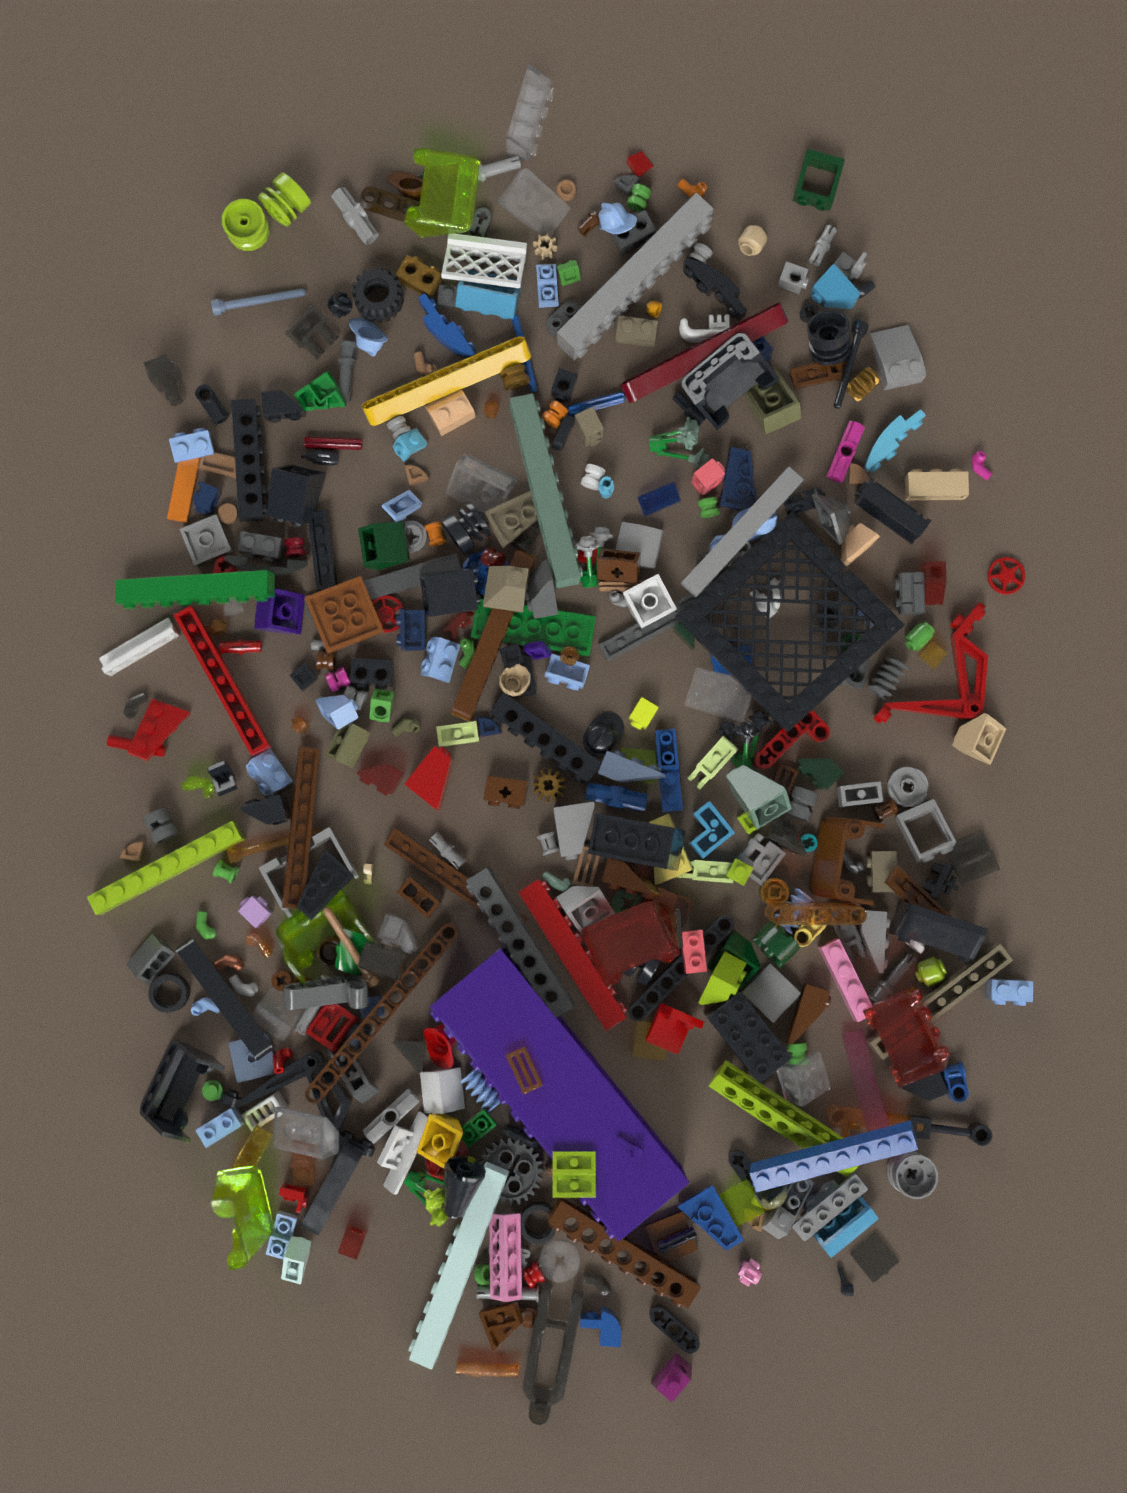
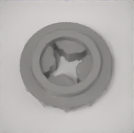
M406 521V536H409L412 529L414 536L419 537L413 539L412 545H410L409 539H407L409 553L419 551L425 546L427 539L426 530L416 521Z

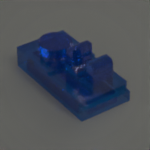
M675 482L637 497L644 516H649L681 501Z

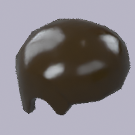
M327 936L322 938L317 944L316 956L323 965L335 967L337 958L336 945L340 944L339 937Z

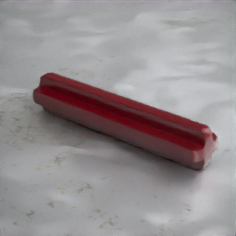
M304 437L305 448L362 450L363 441L360 438Z

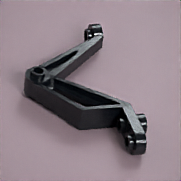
M311 1050L286 1067L282 1073L275 1075L244 1098L239 1097L237 1091L228 1089L227 1091H222L219 1100L226 1105L238 1108L303 1077H307L309 1084H311L328 1062L321 1051ZM327 1071L323 1074L328 1083L333 1082L334 1074ZM338 1080L331 1088L340 1102L336 1115L333 1116L326 1096L317 1103L329 1140L336 1143L334 1150L338 1153L341 1152L347 1141L365 1151L364 1156L373 1157L376 1148L370 1140L355 1138V1134L347 1130L340 1131L353 1100L340 1080ZM311 1088L314 1098L318 1099L321 1095L320 1090Z

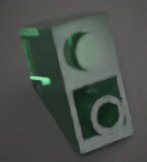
M801 758L796 762L799 765L797 769L805 776L808 774L813 779L812 784L818 790H828L844 774L830 758Z

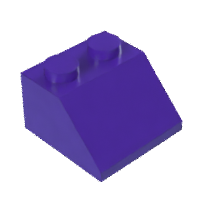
M275 588V598H268V601L265 602L257 601L254 629L276 633L301 634L305 595Z

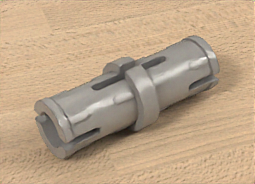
M831 225L825 226L820 239L815 242L816 247L808 259L812 264L817 257L814 263L815 266H820L824 254L829 251L830 243L837 232L836 228L833 227L830 233H828L832 227Z
M439 832L434 834L429 840L441 852L440 855L449 860L457 870L466 862L454 849L455 846L453 844L450 845Z

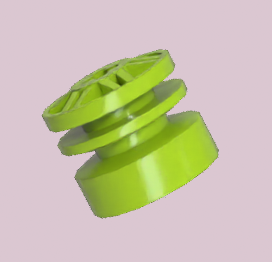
M281 172L272 181L276 191L266 187V194L261 192L258 195V199L273 219L288 227L291 224L290 219L294 221L297 218L293 208L302 213L311 204V201L291 177Z

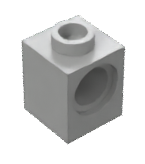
M786 261L777 287L799 294L801 288L806 289L810 278L806 276L809 269ZM796 276L799 278V281H792L790 277Z

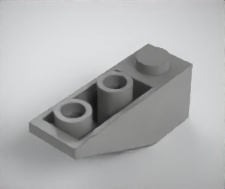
M859 910L858 931L875 971L884 973L888 963L887 957H885V949L889 945L886 928L890 926V916H887V912Z
M805 1179L788 1184L786 1187V1200L778 1208H774L769 1212L761 1228L777 1239L788 1235L814 1182L810 1179Z

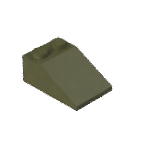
M771 365V368L780 378L779 381L769 388H762L756 383L744 393L749 407L765 435L801 419L800 402L774 365Z

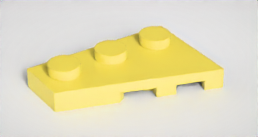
M670 814L650 821L651 824L676 828ZM684 846L678 871L654 867L656 886L693 870Z

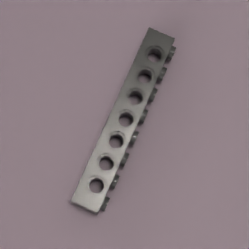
M488 866L466 880L468 883L466 887L471 895L475 894L480 910L483 913L486 912L490 918L488 922L492 929H496L500 934L499 940L504 947H508L511 952L509 954L511 960L515 965L518 964L522 969L520 971L521 975L526 981L530 982L533 990L557 1018L574 1008L575 1001L491 867ZM484 886L491 889V896H485L482 893ZM493 905H501L503 908V912L499 914L495 913L493 910ZM504 922H511L514 929L511 931L506 930L503 925ZM522 939L525 944L524 947H516L514 940ZM532 956L535 959V964L528 965L525 957ZM539 973L544 974L546 981H537L536 975ZM554 991L557 994V998L554 1000L549 999L547 992Z

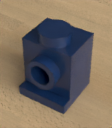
M199 481L200 491L195 493L193 499L196 506L194 511L203 515L206 512L213 515L222 493L218 488Z

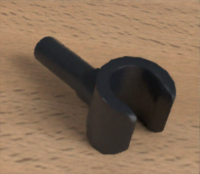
M842 1266L837 1267L841 1280V1293L845 1296H853V1284H846Z

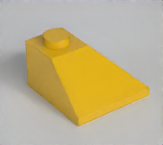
M446 1113L429 1114L417 1153L444 1168L448 1159L456 1155L463 1134L460 1122Z

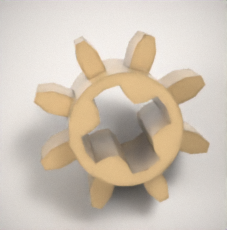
M548 233L542 237L538 235V242H533V247L537 248L535 249V255L540 254L542 260L545 257L552 259V252H557V246L554 245L556 238L551 239Z

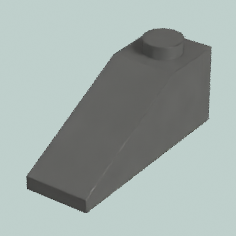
M343 1039L340 1045L338 1046L339 1049L345 1043V1039ZM328 1048L326 1049L332 1059L336 1053ZM339 1055L336 1062L338 1066L344 1067L347 1065L348 1059L344 1055ZM356 1058L342 1075V1078L353 1097L361 1103H365L377 1094L379 1089L360 1060Z

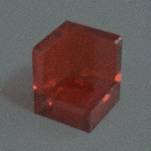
M348 1225L338 1253L357 1260L367 1231Z

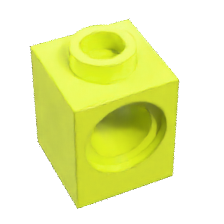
M641 697L628 719L632 721L630 725L638 730H641V728L646 730L659 707Z

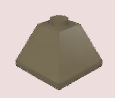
M489 566L483 607L523 613L529 569L514 566Z

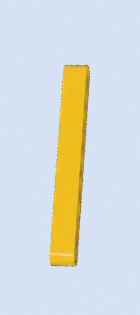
M520 336L366 401L363 403L362 409L369 424L372 426L381 424L496 375L509 367L528 361L531 358V353L525 337Z

